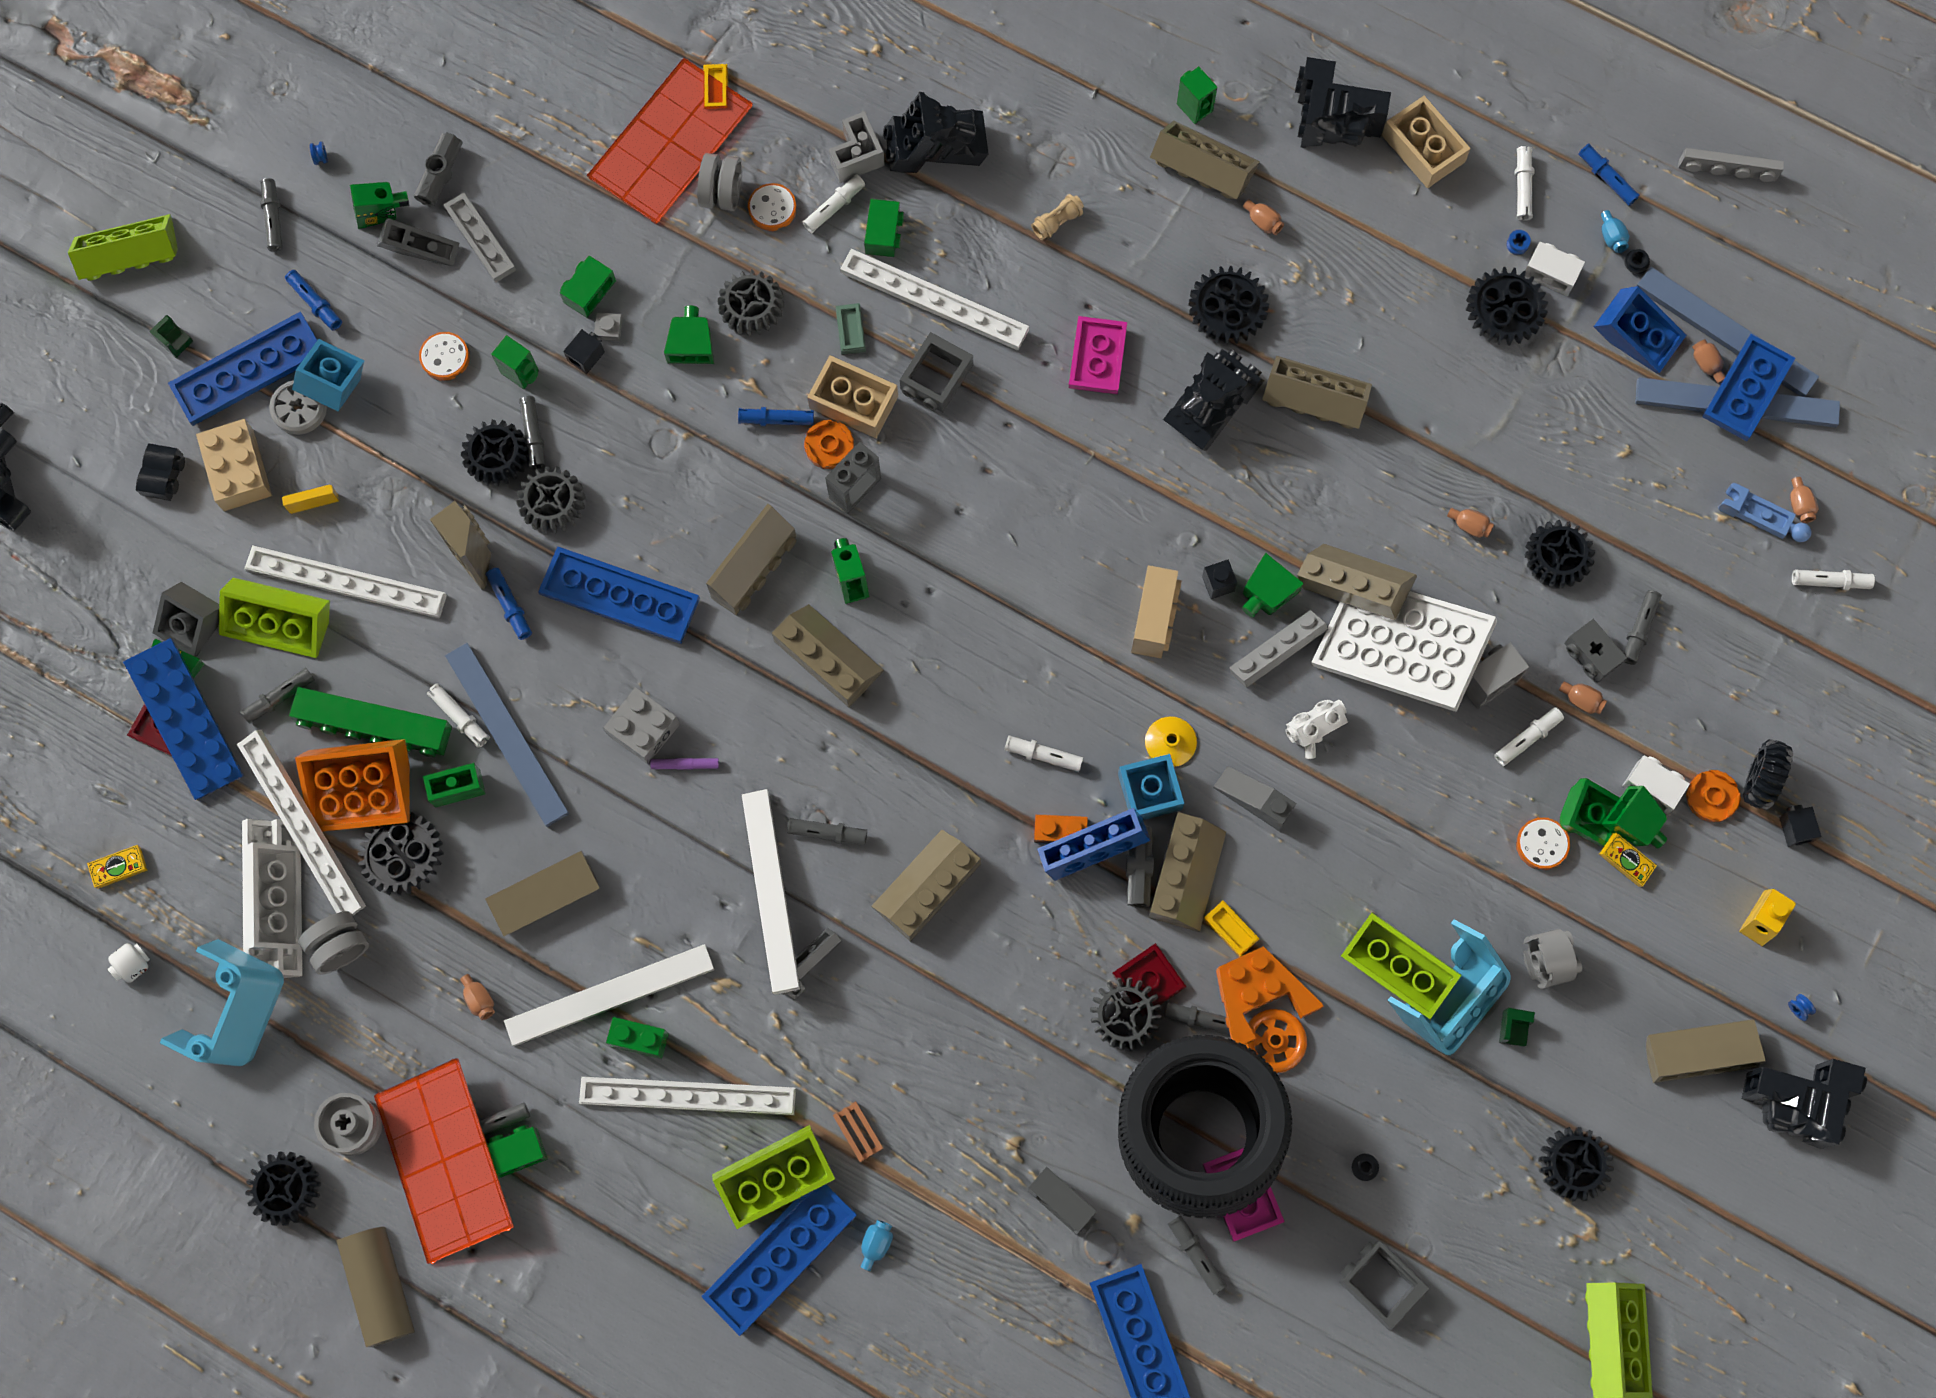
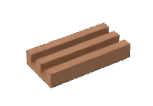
M856 1101L833 1115L860 1163L883 1149ZM853 1110L856 1111L876 1147L873 1149L870 1148L850 1114ZM843 1116H846L865 1148V1154H861L841 1120Z

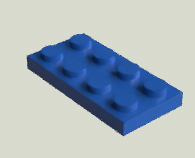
M1750 334L1702 417L1737 437L1748 441L1793 364L1795 357Z

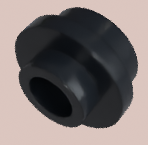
M1636 249L1626 255L1624 263L1630 272L1640 274L1648 269L1650 258L1644 250ZM1633 260L1639 261L1640 265L1635 264Z
M1360 1154L1352 1162V1173L1361 1181H1370L1379 1172L1378 1161L1370 1154ZM1363 1162H1367L1370 1165L1369 1172L1362 1171L1361 1164Z

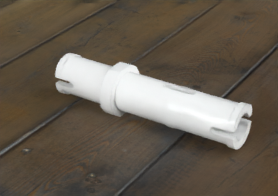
M1526 146L1516 149L1517 168L1515 169V176L1517 177L1518 220H1522V216L1524 220L1533 218L1532 176L1535 174V169L1532 167L1533 149L1532 147H1527L1526 151Z
M856 174L844 186L836 188L835 194L803 221L804 227L812 234L843 205H848L851 202V198L865 187L863 179Z
M1795 569L1792 573L1793 585L1840 587L1842 590L1848 591L1850 588L1872 589L1875 583L1874 574L1851 573L1850 570L1828 572Z
M439 683L434 684L430 691L427 692V695L453 720L460 733H465L477 748L484 746L487 743L485 738L489 740L490 736L476 723V718L473 715L469 716Z
M1554 707L1540 719H1534L1530 722V727L1494 755L1498 763L1505 766L1538 739H1544L1548 736V732L1564 720L1561 711Z
M1008 735L1005 751L1026 756L1027 760L1033 758L1076 772L1080 771L1083 757L1036 744L1037 741L1035 740L1030 742Z

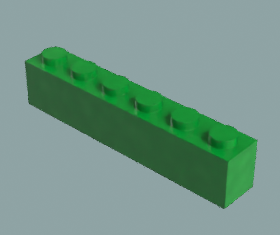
M301 687L297 688L289 717L296 722V726L303 729L311 730L313 726L321 728L320 731L326 734L336 735V732L346 734L345 737L360 741L362 737L370 739L371 743L405 739L407 752L415 749L419 750L420 754L433 758L436 754L444 756L452 730L451 724L444 719Z

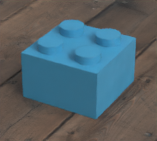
M318 339L296 369L292 390L339 411L360 382L365 360Z
M1170 754L1119 767L1118 776L1128 810L1134 808L1143 820L1178 812L1183 809L1184 800Z

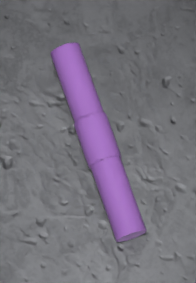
M719 758L651 759V769H719Z

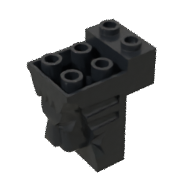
M1307 57L1305 66H1300L1295 87V93H1299L1298 103L1303 104L1301 123L1297 136L1302 138L1300 147L1321 146L1323 142L1329 144L1343 142L1356 147L1362 143L1364 136L1380 138L1388 115L1391 92L1333 83L1336 61Z
M924 92L917 94L902 116H892L883 129V137L887 142L886 160L889 162L890 171L918 173L925 162L980 166L989 155L983 111L974 109L956 110L953 106H941L940 102L928 97Z
M1221 349L1215 355L1207 352L1200 365L1202 368L1201 372L1193 376L1194 383L1185 388L1184 394L1163 419L1204 451L1208 450L1242 403L1247 405L1265 381L1260 377L1262 372L1251 363L1246 367L1240 362L1243 357L1232 349L1229 352Z
M1830 1059L1815 1065L1813 1080H1809L1770 1068L1760 1067L1746 1074L1741 1099L1763 1106V1123L1767 1125L1769 1131L1789 1133L1790 1136L1803 1138L1802 1142L1818 1149H1824L1839 1145L1843 1141L1846 1133V1127L1843 1126L1845 1115H1848L1851 1108V1100L1848 1098L1860 1095L1865 1090L1867 1084V1076H1864L1866 1068L1837 1059Z

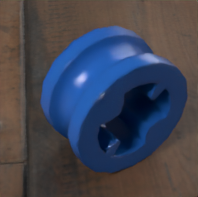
M322 141L318 145L310 143V153L314 165H319V162L328 163L324 143Z
M1513 231L1506 243L1508 251L1514 255L1524 254L1528 250L1531 238L1526 231ZM1518 238L1519 242L1522 240V246H1518V243L1515 245V239Z
M1802 994L1796 996V1001L1791 1000L1788 1002L1790 1010L1802 1021L1808 1019V1014L1813 1015L1816 1013L1814 1005Z

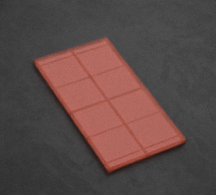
M683 57L590 170L587 177L650 219L651 222L657 224L698 174L704 154H714L750 110L753 103L726 86V106L705 107L704 71ZM708 74V103L723 102V83Z
M458 1058L451 1059L449 1062L374 1095L427 1264L435 1263L437 1260L514 1228Z

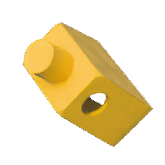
M1775 889L1764 890L1739 932L1760 946H1764L1780 932L1796 903ZM1757 926L1765 928V932L1758 929Z

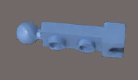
M1732 483L1726 490V494L1733 498L1734 501L1725 499L1718 507L1721 512L1731 517L1736 516L1781 539L1786 536L1787 532L1791 533L1793 540L1800 543L1809 540L1812 531L1809 525L1802 522L1792 523L1796 514L1750 493L1749 489L1737 483Z

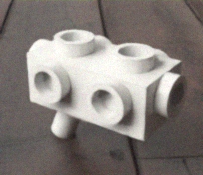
M1323 700L1317 703L1311 711L1302 712L1294 716L1292 721L1286 724V734L1292 743L1305 747V758H1316L1315 743L1321 742L1323 736L1348 723L1345 716L1347 713L1346 708L1341 700L1335 702Z

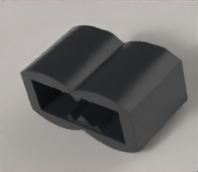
M148 443L143 456L142 468L137 477L136 491L141 496L171 501L173 495L178 492L179 482L177 477L185 467L183 453L178 448Z

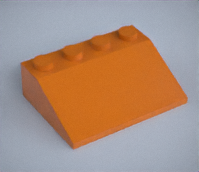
M405 739L314 749L295 757L304 802L322 832L408 823L410 821V763Z

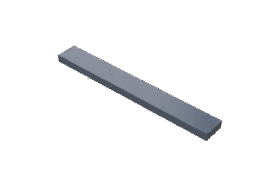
M1653 267L1649 268L1637 284L1652 300L1736 355L1739 354L1750 334L1758 337ZM1794 360L1781 384L1800 397H1805L1819 376Z
M1639 377L1636 383L1635 404L1705 412L1719 387ZM1775 394L1761 419L1836 428L1839 425L1840 401Z
M466 643L445 655L545 826L549 827L569 815L562 800L469 644Z

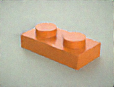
M1035 814L1034 842L1052 843L1087 828L1088 817Z

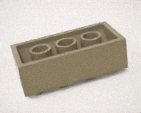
M1172 121L1160 131L1150 158L1156 160L1155 163L1164 168H1173L1177 170L1180 176L1196 179L1201 186L1219 190L1222 196L1229 199H1238L1243 194L1260 161L1176 121Z
M1276 356L1262 400L1267 401L1269 405L1274 407L1284 406L1290 408L1297 414L1307 413L1314 415L1321 421L1331 420L1339 423L1344 428L1359 429L1372 384Z
M454 501L432 517L430 521L451 553L483 590L487 584L486 573L489 571L491 552L487 547L490 542L485 537L484 532L479 527L470 510L465 505L460 507Z
M767 504L706 583L711 598L734 615L748 607L752 594L755 590L759 591L762 589L766 582L765 577L770 571H775L778 568L782 555L785 551L789 552L797 541L795 539V529L771 505Z
M1322 544L1308 553L1297 574L1298 579L1304 583L1302 588L1392 620H1396L1417 578V575L1327 544Z
M809 604L790 614L772 632L774 642L848 708L884 672L879 665Z
M1180 812L1177 813L1148 918L1200 932L1226 831L1204 819Z
M941 830L871 907L911 942L981 865V858L963 842Z

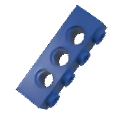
M1131 808L1037 848L1045 872L1056 881L1151 840L1143 818L1134 808Z

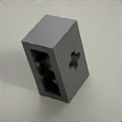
M1594 618L1569 636L1564 643L1567 646L1568 654L1572 658L1578 659L1583 665L1585 674L1591 679L1594 678L1597 683L1621 666L1627 659ZM1595 650L1597 653L1592 655L1590 651Z

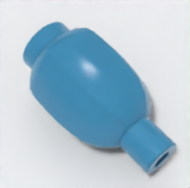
M1609 210L1602 212L1601 218L1604 223L1601 230L1607 246L1613 249L1615 253L1624 252L1629 247L1628 241L1630 237L1626 226L1621 220L1613 218Z
M877 1219L876 1224L868 1227L861 1246L864 1256L861 1268L871 1271L874 1262L881 1260L885 1256L893 1239V1234L890 1231L892 1225Z

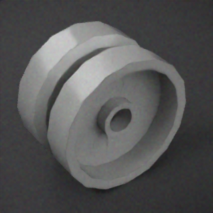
M705 153L698 178V204L700 207L713 209L718 202L721 210L734 212L737 208L741 192L742 160L739 157L727 156L722 163L718 154Z
M342 911L330 915L312 925L299 937L298 942L304 953L312 955L310 963L317 974L322 975L334 972L356 960L368 949L369 942L361 931H355L358 923L351 912Z
M338 1093L329 1097L320 1105L315 1115L314 1130L317 1139L325 1148L343 1155H359L367 1152L377 1143L382 1132V1117L379 1109L371 1101L353 1093Z

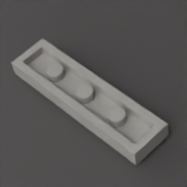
M1685 148L1679 159L1678 168L1686 169L1690 172L1703 171L1711 172L1713 175L1725 174L1733 175L1740 179L1755 178L1763 182L1776 181L1782 173L1784 161Z
M465 193L444 204V208L495 283L516 271L515 266Z
M1309 610L1229 667L1231 674L1247 688L1327 631L1326 623Z

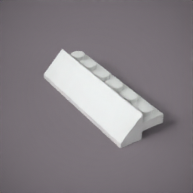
M281 819L273 821L243 820V952L276 967L281 971L284 978L302 976V948L298 941L302 935L301 852Z

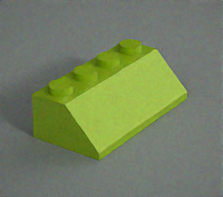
M171 214L74 237L68 250V255L78 280L86 278L87 281L100 278L102 274L111 273V275H116L124 272L126 268L135 267V269L147 267L151 262L159 261V263H166L173 260L178 246Z
M233 577L220 590L219 635L317 658L329 624L330 600Z
M1371 912L1341 955L1345 960L1429 1019L1432 1018L1462 975L1374 912Z
M810 1125L712 1174L713 1183L736 1229L835 1180Z
M1617 1282L1586 1283L1585 1299L1588 1304L1587 1329L1590 1335L1589 1358L1592 1368L1591 1388L1593 1390V1398H1653L1645 1284Z

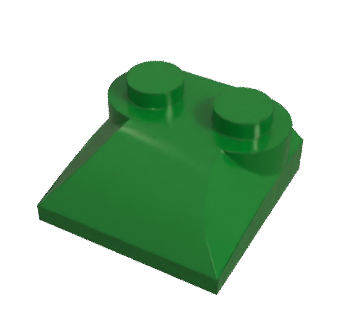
M1581 778L1571 787L1560 814V825L1566 832L1576 833L1604 847L1614 833L1606 829L1602 822L1620 797L1587 778Z

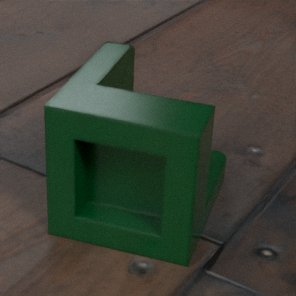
M168 315L149 331L156 341L175 358L193 342L192 338L179 328Z
M1514 1008L1505 1009L1502 1013L1499 1043L1525 1047L1528 1040L1529 1025L1534 1023L1535 1012Z

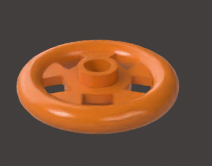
M1268 1009L1259 1012L1250 1019L1248 1024L1256 1039L1246 1044V1046L1256 1051L1255 1046L1262 1043L1263 1048L1267 1051V1054L1262 1057L1266 1060L1265 1062H1268L1273 1067V1071H1276V1073L1286 1072L1300 1063L1306 1052L1307 1036L1303 1025L1294 1015L1280 1009ZM1276 1020L1287 1023L1285 1031L1274 1027ZM1261 1024L1268 1028L1262 1037L1255 1033ZM1272 1036L1279 1037V1045L1271 1043L1270 1039ZM1288 1036H1296V1048L1288 1047ZM1284 1052L1286 1060L1275 1062L1273 1055Z

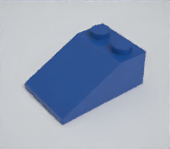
M1639 286L1620 289L1594 325V328L1610 344L1656 374L1662 371L1687 336Z

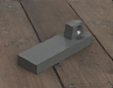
M827 928L795 958L800 990L785 992L793 1000L805 990L800 979L842 941L835 932Z

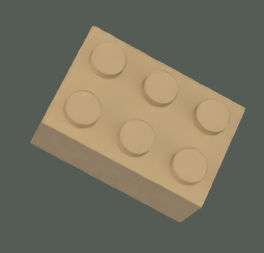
M1422 96L1387 120L1382 133V137L1427 189L1464 164L1471 149L1425 96Z
M829 355L807 399L809 409L877 439L898 398V387L892 382Z
M245 419L196 434L214 501L223 511L272 496L254 430Z
M1148 565L1131 653L1162 658L1163 651H1168L1173 630L1168 627H1173L1177 604L1172 603H1177L1182 582V580H1177L1178 571Z

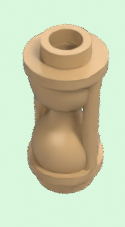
M1068 194L1056 209L1034 219L1035 222L1031 224L1036 236L1040 240L1049 239L1058 230L1059 226L1067 220L1075 219L1077 216L1080 217L1083 214L1082 208H1084L1081 199L1076 195Z

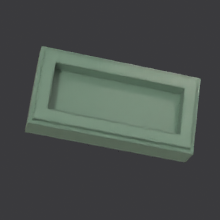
M860 303L835 306L841 355L866 352Z

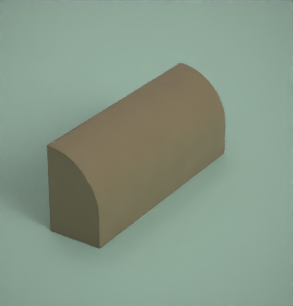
M579 851L485 898L503 936H506L600 889L583 851Z
M1754 1019L1650 1034L1646 1041L1647 1060L1653 1083L1759 1068L1766 1061Z
M372 1228L336 1240L365 1346L373 1348L415 1333L386 1228Z

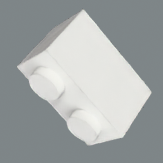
M1539 242L1525 270V278L1529 279L1534 276V282L1541 283V285L1568 297L1585 261L1580 260L1574 254H1567L1558 250L1552 244Z
M1644 755L1636 763L1622 787L1627 789L1628 786L1644 785L1663 812L1668 815L1675 809L1690 784L1685 781V778L1680 773L1670 772L1656 758Z

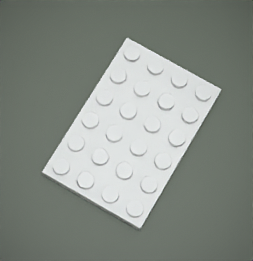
M1411 591L1396 620L1340 602L1312 660V664L1314 667L1457 712L1495 628L1497 619L1492 615Z

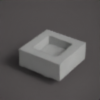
M597 313L594 333L601 340L620 341L622 315Z

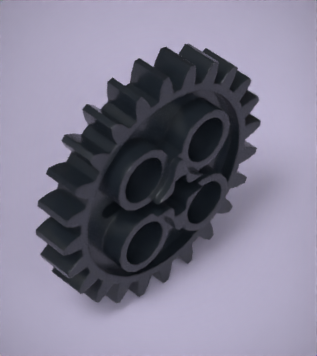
M1220 266L1217 274L1214 270L1210 269L1209 277L1204 274L1201 275V282H1195V290H1191V299H1189L1188 306L1192 307L1189 310V315L1195 316L1192 323H1200L1198 332L1206 329L1207 339L1213 334L1215 335V342H1218L1222 337L1225 344H1228L1229 338H1233L1234 342L1238 344L1240 336L1247 341L1249 333L1255 336L1257 328L1262 329L1264 323L1262 320H1266L1268 315L1265 311L1269 309V304L1266 303L1269 295L1262 294L1265 290V285L1257 287L1259 278L1250 279L1252 272L1243 275L1242 268L1240 267L1236 273L1233 272L1232 266L1229 267L1228 272H1225L1223 267ZM1220 287H1228L1230 291L1224 292ZM1247 299L1251 304H1243L1240 300ZM1213 305L1217 310H1208L1206 306ZM1234 318L1238 323H1229L1227 319Z
M1503 267L1501 273L1494 268L1491 276L1485 272L1482 279L1477 278L1475 286H1471L1470 294L1466 299L1469 303L1466 311L1471 312L1468 320H1476L1472 328L1480 327V336L1485 333L1489 334V342L1496 337L1498 345L1501 344L1503 339H1506L1508 346L1511 345L1513 339L1518 344H1521L1523 337L1530 340L1532 333L1537 334L1540 329L1539 326L1542 327L1545 321L1543 318L1548 313L1545 310L1548 301L1542 300L1546 292H1538L1541 283L1533 285L1534 276L1526 279V271L1517 275L1516 268H1513L1511 273L1507 272L1506 267ZM1510 289L1518 291L1519 294L1511 293ZM1486 296H1492L1496 301H1490ZM1518 311H1523L1528 316H1521ZM1494 318H1501L1505 323H1498Z
M413 812L410 813V821L408 823L381 825L380 827L372 826L373 834L365 833V836L369 839L368 842H360V845L365 848V851L358 852V856L364 859L358 863L364 869L361 874L368 878L367 882L371 886H374L379 892L383 890L387 895L394 891L396 895L401 896L403 889L408 894H411L412 886L420 890V882L422 880L430 883L427 877L429 873L437 874L433 866L442 864L436 858L437 856L444 855V852L438 848L443 845V842L438 838L440 833L434 829L435 826L430 821L427 822L423 816L417 817ZM405 832H406V835L404 836V838H402L401 840H398V839H399V836H400L402 833H405ZM387 839H391L415 864L414 869L386 843ZM419 849H422L421 854L418 855V856H416V857H414V856H415V853H416ZM387 851L384 857L379 858L382 852ZM403 867L402 872L398 875H395L396 871L399 868Z

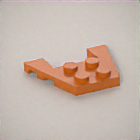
M1264 946L1216 969L1221 999L1227 1016L1225 1018L1226 1025L1229 1028L1231 1039L1237 1043L1240 1042L1246 1045L1256 1039L1244 1014L1282 996L1288 995L1300 1019L1324 1007Z

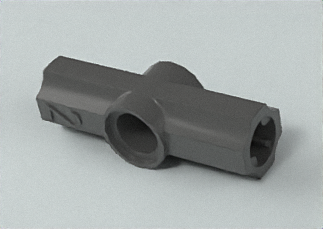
M442 133L433 154L425 161L426 170L414 194V198L423 205L435 206L444 184L451 179V168L463 144L462 140L454 134Z
M1147 826L1146 829L1151 841L1129 849V854H1127L1126 878H1128L1127 906L1137 908L1150 906L1154 855H1152V827Z

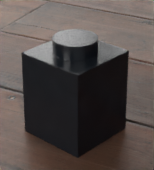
M583 329L580 330L563 351L567 361L585 374H588L605 353L601 338L593 332L588 334Z
M1229 559L1204 567L1202 578L1210 599L1235 592L1237 580Z
M1802 805L1786 808L1787 812L1779 817L1788 847L1812 843L1822 837L1813 806L1803 808Z

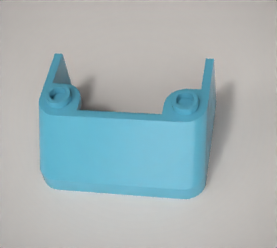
M1455 919L1451 924L1460 936V939L1451 948V959L1455 964L1453 968L1462 975L1432 1018H1427L1408 1003L1404 1004L1391 996L1388 999V1002L1406 1025L1445 1055H1451L1456 1052L1507 989L1511 980L1510 972L1487 937Z
M217 939L198 946L196 952L219 963L215 975L216 981L220 987L230 992L213 1037L211 1038L204 1034L195 1036L181 1029L161 1038L160 1044L197 1062L243 1066L251 1062L256 1054L283 987L284 977L276 967Z

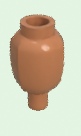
M1250 199L1244 203L1243 207L1250 212L1252 222L1263 232L1277 235L1284 227L1281 215L1270 206L1255 204Z
M1706 339L1701 340L1692 346L1694 350L1693 357L1700 369L1707 375H1713L1717 384H1719L1725 378L1722 372L1724 366L1722 356L1714 344L1708 343Z
M1801 477L1793 478L1791 482L1794 489L1791 491L1790 501L1793 512L1796 514L1795 517L1800 519L1802 523L1812 522L1816 520V513L1819 510L1815 495L1810 488L1804 486Z
M1451 507L1447 517L1456 521L1457 526L1461 530L1477 538L1483 536L1488 538L1494 527V524L1490 522V518L1487 515L1472 509H1465L1460 512Z
M1564 681L1559 691L1568 695L1569 701L1574 706L1589 714L1596 712L1600 715L1607 703L1600 691L1585 684L1572 686Z
M470 974L464 975L460 980L465 987L463 997L469 1010L481 1020L490 1018L495 1011L493 1009L494 1001L488 990L481 983L474 982Z

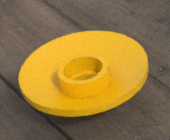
M1164 717L1155 721L1149 727L1145 737V747L1151 759L1170 754L1173 766L1178 767L1187 763L1194 755L1197 747V737L1191 725L1185 720L1178 717ZM1174 736L1177 741L1169 743L1167 737Z

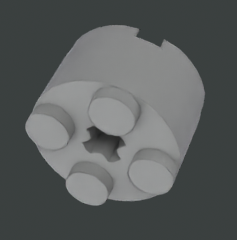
M1555 929L1528 936L1524 939L1523 944L1528 943V950L1523 951L1525 965L1531 979H1537L1540 982L1537 985L1539 988L1543 989L1573 981L1577 973L1582 972V964L1575 955L1573 949L1574 939L1569 931L1563 932L1561 929Z

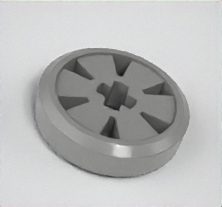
M294 380L281 385L272 395L269 405L271 417L281 430L289 434L301 435L309 433L322 423L326 415L327 406L292 390ZM301 403L303 406L302 410L297 409L295 412L294 405L299 406Z

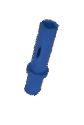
M1587 144L1580 150L1578 155L1592 168L1591 172L1594 175L1598 174L1628 206L1639 198L1640 195L1614 170L1606 157L1603 158L1590 144Z
M291 270L286 274L285 280L308 304L315 317H319L332 331L342 325V320L330 308V303L326 299H322L296 270Z
M761 407V409L739 408L738 424H761L763 427H766V424L813 426L814 410L767 409V407Z
M493 568L489 570L486 576L505 612V620L510 622L519 640L530 637L532 631L524 617L525 612L517 604L500 569Z

